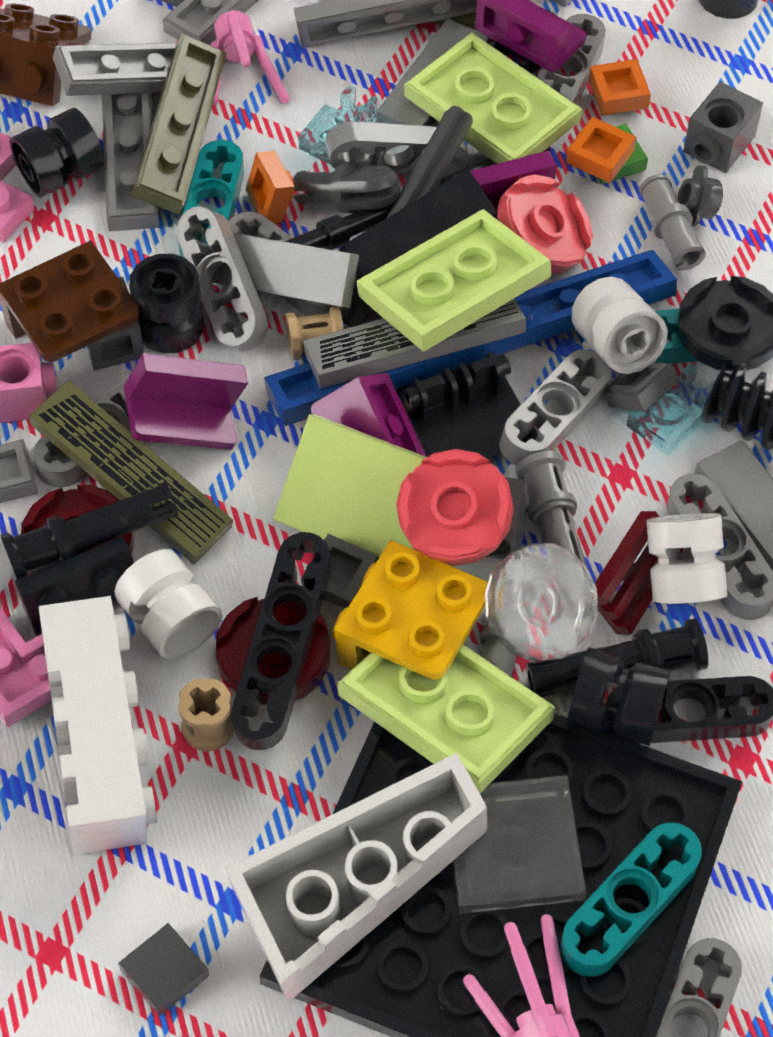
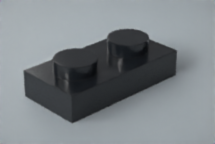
M122 536L14 581L27 618L36 636L42 634L38 606L111 596L112 604L118 602L114 593L116 584L123 573L134 564L130 548Z

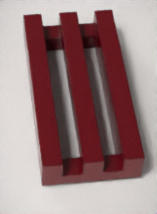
M641 511L587 595L616 634L631 635L653 600L650 569L658 563V557L649 553L647 544L636 563L634 561L648 541L646 521L651 518L660 517L656 511ZM622 581H624L623 584L621 585V587L619 588L618 592L616 593V595L614 596V598L612 599V601H611V603H610V599L612 598L613 594H614L615 591L617 590L618 586L620 585V583H621Z

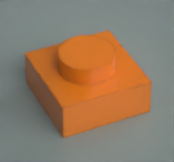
M638 59L590 66L589 83L602 116L649 108L651 93Z
M591 117L567 149L566 163L611 183L634 152L636 136Z
M275 150L256 152L246 191L259 214H262L274 224L283 223L289 201L294 196L293 177L288 170L284 169Z

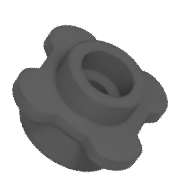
M698 165L694 169L691 179L688 178L683 181L678 192L680 204L687 206L692 214V227L697 226L701 218L712 219L718 213L723 200V186L721 182L707 177L708 168L702 165Z

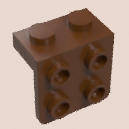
M6 4L5 8L0 10V94L49 106L60 102L62 82L53 61L56 46L84 44L91 40L92 29L79 25V19L70 15L53 14L50 17L34 14V8L28 5Z
M91 240L0 283V304L6 326L15 338L26 334L38 353L47 362H55L135 323L140 316L138 305Z

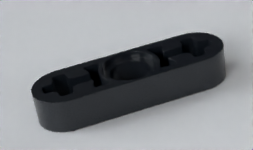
M754 676L668 681L661 712L663 723H659L657 720L651 743L757 736L768 729L773 719V688L763 679ZM624 685L616 687L609 694L606 704L618 708ZM741 697H748L752 706L759 707L755 716L747 715L745 707L738 706ZM683 698L695 699L704 706L706 717L698 722L684 721L677 716L673 705ZM717 698H721L720 709H725L722 719L717 718L719 708ZM607 725L605 727L608 733L616 735L614 726Z

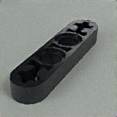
M299 532L291 535L283 541L278 551L233 702L231 721L236 737L244 746L253 750H266L274 747L282 740L287 731L330 579L332 563L328 545L320 536L311 532ZM304 553L314 554L315 563L307 565L303 577L305 587L296 584L298 576L295 560H301ZM296 601L301 603L307 612L299 623L284 625L274 618L276 608L284 602ZM281 653L286 655L292 663L289 671L284 676L268 678L258 671L261 660L269 654ZM260 692L269 695L267 711L269 719L273 723L264 722L260 726L259 731L251 730L249 719L245 717H256L262 701Z

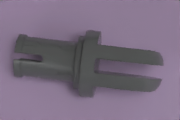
M355 162L339 163L333 172L299 171L293 178L294 191H306L305 194L294 195L297 203H333L337 210L344 214H353L359 210H376L388 207L395 203L400 195V187L395 184L398 181V176L387 166H359Z

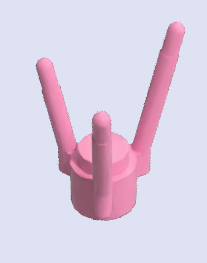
M235 10L220 15L214 24L216 41L212 42L210 46L226 52V58L229 61L241 62L244 67L250 66V57L252 54H255L280 101L284 104L288 103L290 97L264 49L262 38L254 34L250 17L244 12ZM221 76L216 90L213 105H216L218 103Z
M548 914L541 917V926L556 1012L552 1004H545L525 945H523L518 928L513 922L506 923L504 931L531 1010L524 1012L516 1018L519 1030L517 1032L513 1030L496 1004L473 975L468 974L463 978L464 985L500 1037H580L571 1015L553 918Z

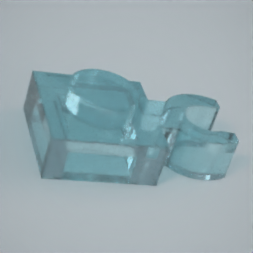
M353 86L347 87L341 93L340 107L338 109L325 104L298 135L299 150L331 165L325 144L327 133L333 127L344 122L372 123L376 119L378 98L372 96L366 104L354 105L356 103V88Z
M694 364L688 365L681 371L680 381L675 390L671 388L645 412L632 410L628 415L626 426L667 456H670L702 424V412L715 380L712 381L708 387L702 389L694 387L692 383L695 381L698 367Z

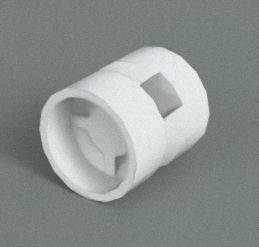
M611 276L597 279L587 285L574 302L571 320L576 331L589 345L595 348V352L614 371L624 374L640 372L652 365L661 355L667 343L668 330L665 322L624 280Z
M679 514L651 518L646 521L649 553L658 557V563L650 569L653 602L683 604L712 601L727 597L725 563L716 558V553L724 547L721 514ZM691 547L693 557L680 558L681 548Z
M160 549L145 555L132 564L118 580L114 593L117 601L134 622L142 624L144 636L162 658L169 660L185 656L205 643L219 627L222 620V610L204 587L199 584H190L194 575L171 549Z

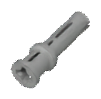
M556 451L536 452L520 460L515 470L517 478L524 479L530 501L527 506L528 518L534 525L539 527L542 534L553 580L559 595L562 615L568 619L582 618L592 614V610L596 611L597 608L587 597L592 585L580 540L574 526L573 516L577 509L576 498L567 491L562 473L565 470L566 464L562 454Z

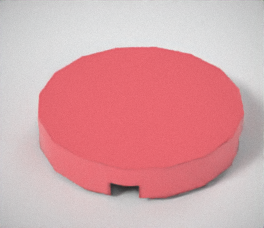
M533 174L519 178L500 197L497 208L498 221L550 259L551 274L557 275L570 271L584 259L586 250L591 246L593 238L590 218L581 201L572 192L566 195L557 188L561 183L551 177Z
M453 449L433 453L422 460V464L415 468L412 474L409 472L401 483L396 506L401 530L414 550L424 554L431 560L441 561L451 566L478 562L499 547L509 533L514 507L508 481L502 472L500 473L498 468L491 464L490 460L479 453Z

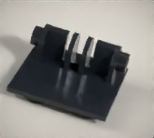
M493 352L487 353L484 359L470 363L468 366L461 362L456 364L454 371H451L449 368L442 369L439 375L422 381L416 378L411 380V386L396 391L409 420L429 456L433 453L453 449L479 453L488 460L502 455L499 441L507 419L521 405L505 377L511 374L510 363L505 354L496 356ZM534 426L524 439L519 440L525 443L530 439L535 440L538 433Z

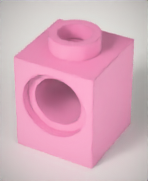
M32 342L0 346V423L28 420L29 415L48 399V395H52L57 390L53 362L43 363L41 355Z

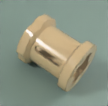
M339 306L330 307L329 313L297 317L294 312L286 313L285 315L289 348L293 361L301 360L302 354H305L303 340L344 329Z
M197 678L187 683L179 693L180 702L178 706L179 715L182 718L183 737L190 746L200 751L209 752L224 747L234 734L231 721L230 691L225 684L214 678Z

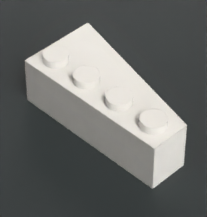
M111 596L38 606L73 856L147 844V825L157 823L152 786L142 788L139 765L148 764L143 728H132L129 710L130 707L139 706L134 670L123 672L120 651L130 650L126 615L114 616Z
M455 753L226 867L225 870L232 888L287 1002L289 1003L487 832V806L460 757Z

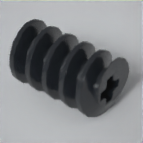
M741 363L731 374L725 372L726 367L724 366L708 395L701 416L702 421L711 423L722 413L721 427L723 431H732L742 421L741 436L744 440H752L762 430V447L766 450L772 449L773 390L771 392L766 390L767 373L762 371L749 383L745 381L747 364Z

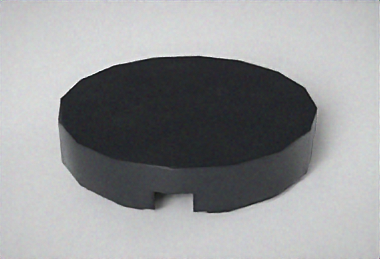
M731 276L730 281H717V277L704 279L690 288L680 303L677 333L683 347L698 362L716 370H722L725 366V371L733 372L741 363L747 364L746 370L760 367L773 358V294L764 285L745 277Z

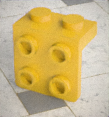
M390 540L377 562L368 568L359 591L350 605L341 611L334 624L332 638L336 642L338 664L353 670L372 652L429 679L437 680L442 678L490 599V585L485 580L441 561L431 560L416 550Z

